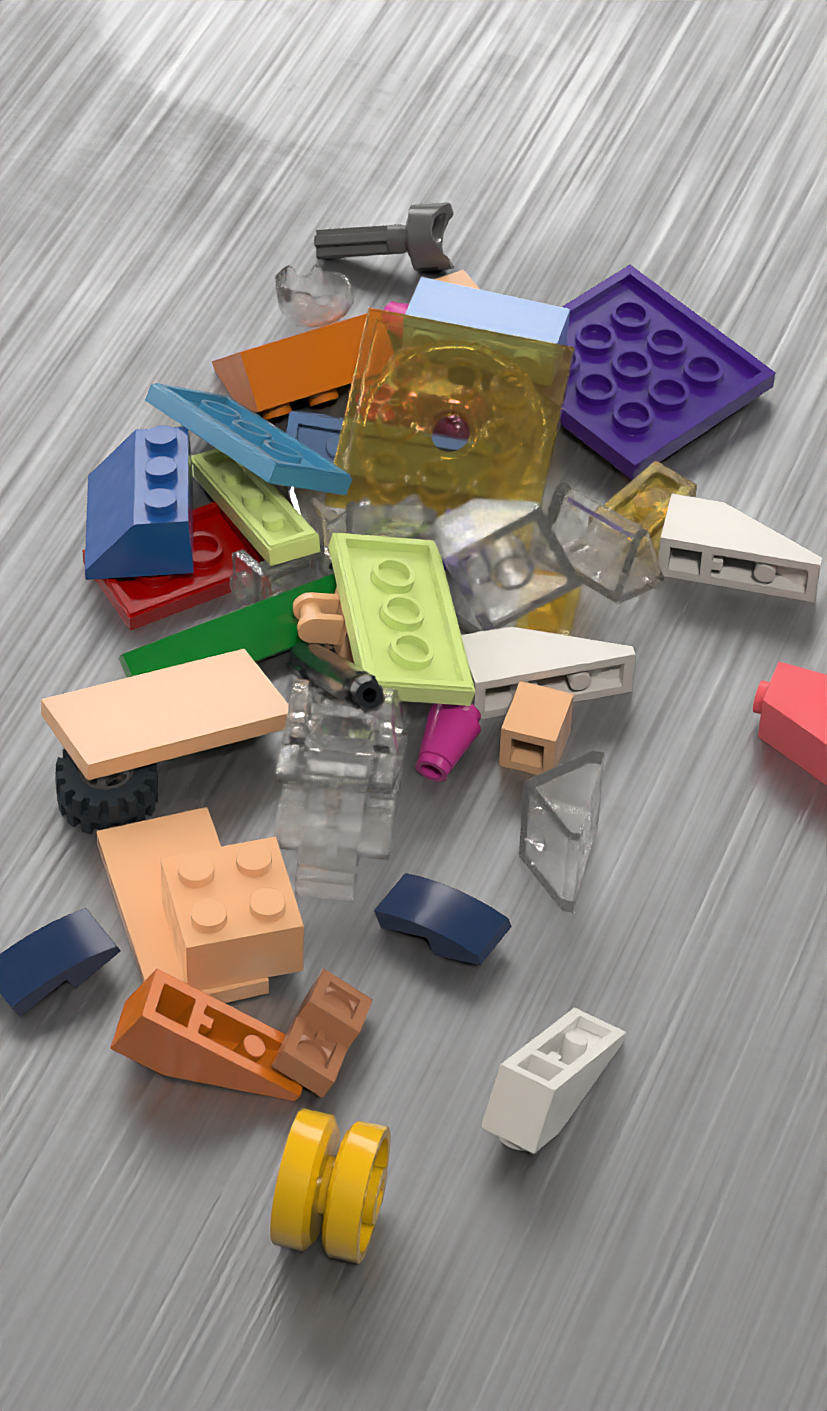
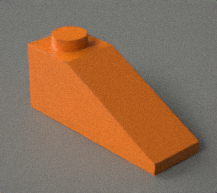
M157 968L125 1001L110 1049L161 1075L289 1101L297 1100L301 1095L303 1085L272 1067V1063L286 1034Z

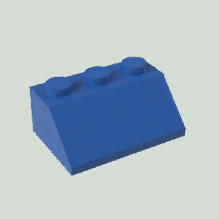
M160 425L150 429H136L88 475L85 546L86 580L194 573L193 469L189 430L187 428Z

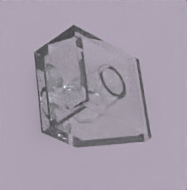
M474 498L426 524L442 560L483 631L499 629L582 585L539 503L536 501Z

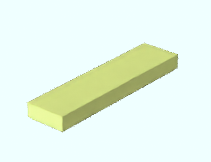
M218 449L191 456L193 477L270 566L320 552L319 535L273 484L266 482Z

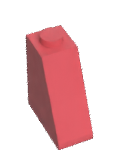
M778 661L771 681L761 680L755 695L753 712L761 714L758 737L827 785V675Z

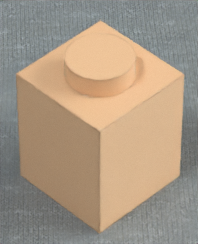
M520 681L501 727L499 766L553 779L571 732L574 694Z

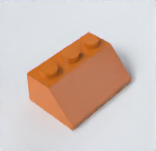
M381 309L212 361L216 374L231 397L254 413L260 412L265 420L288 414L292 411L289 402L307 397L309 406L338 398L336 388L349 383L354 384L356 392L367 389L374 384H383L385 381L382 373L399 368Z

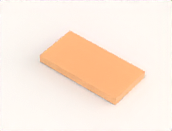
M245 649L41 699V716L87 781L293 727L294 721L293 709Z
M208 807L96 831L97 846L142 983L156 968L184 982L162 905L160 858L221 847ZM267 977L200 991L224 1003L268 994L269 979Z

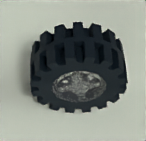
M65 748L62 750L63 758L58 757L55 772L57 802L61 815L67 816V823L72 827H76L81 823L82 832L91 835L94 829L103 830L145 821V815H153L156 810L155 802H158L156 763L87 781Z

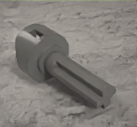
M449 202L411 205L406 226L396 224L316 230V236H314L317 259L404 254L407 252L414 271L454 269V265L444 255L442 248L444 232L449 220L454 215L452 206Z

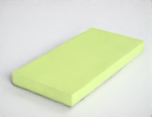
M333 533L328 547L354 664L376 676L378 684L383 687L385 700L471 706L476 691L438 542L434 540Z

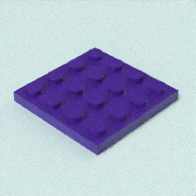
M628 265L562 306L563 308L570 309L567 345L552 387L499 376L633 480L771 389L776 372L632 265Z

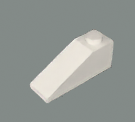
M671 494L660 538L657 575L815 603L822 557L724 502Z
M511 626L461 635L476 691L472 704L479 710L481 719L507 715L520 681L574 694L573 702L632 692L636 655L632 646Z
M573 1008L500 1064L481 1128L499 1136L501 1142L510 1148L529 1151L535 1154L560 1133L623 1044L627 1032L577 1008Z

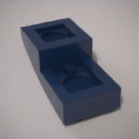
M408 873L401 877L374 910L381 928L427 937L434 955L478 965L484 962L512 927L508 917L482 901L440 882Z
M87 908L81 909L43 926L0 953V994L21 1017L66 979L76 989L121 952V950Z

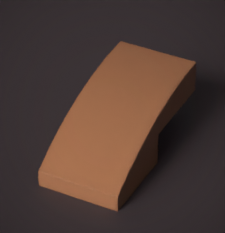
M323 968L317 975L295 1015L275 1056L272 1067L323 1098L334 1084L349 1046L359 1035L373 999Z

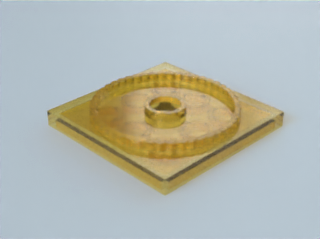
M369 307L334 459V464L350 474V477L353 479L347 495L327 492L323 509L326 515L432 535L448 508L467 517L461 536L474 537L486 547L531 556L576 352L575 348ZM447 416L460 417L470 427V437L467 443L459 450L452 452L438 449L432 440V431L435 424Z

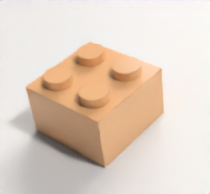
M276 837L160 858L162 905L185 983L198 990H204L303 971L304 925Z

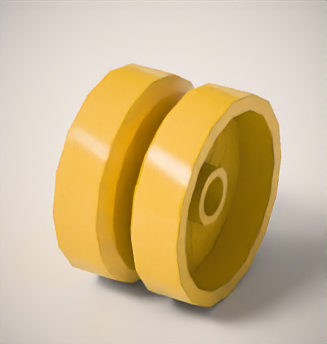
M304 1108L298 1112L284 1148L275 1186L270 1221V1240L273 1245L304 1252L317 1239L322 1228V1243L329 1258L356 1264L361 1263L370 1245L384 1198L391 1144L389 1127L358 1120L346 1131L340 1144V1130L334 1115Z

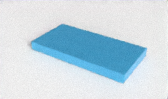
M160 383L150 385L145 399L146 402L266 482L347 495L353 479L350 477V474L230 396Z

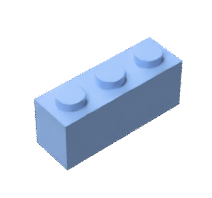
M421 277L404 315L402 354L552 387L566 350L570 309Z

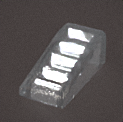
M401 505L350 506V509H346L345 533L414 539L437 522V511H434V508Z

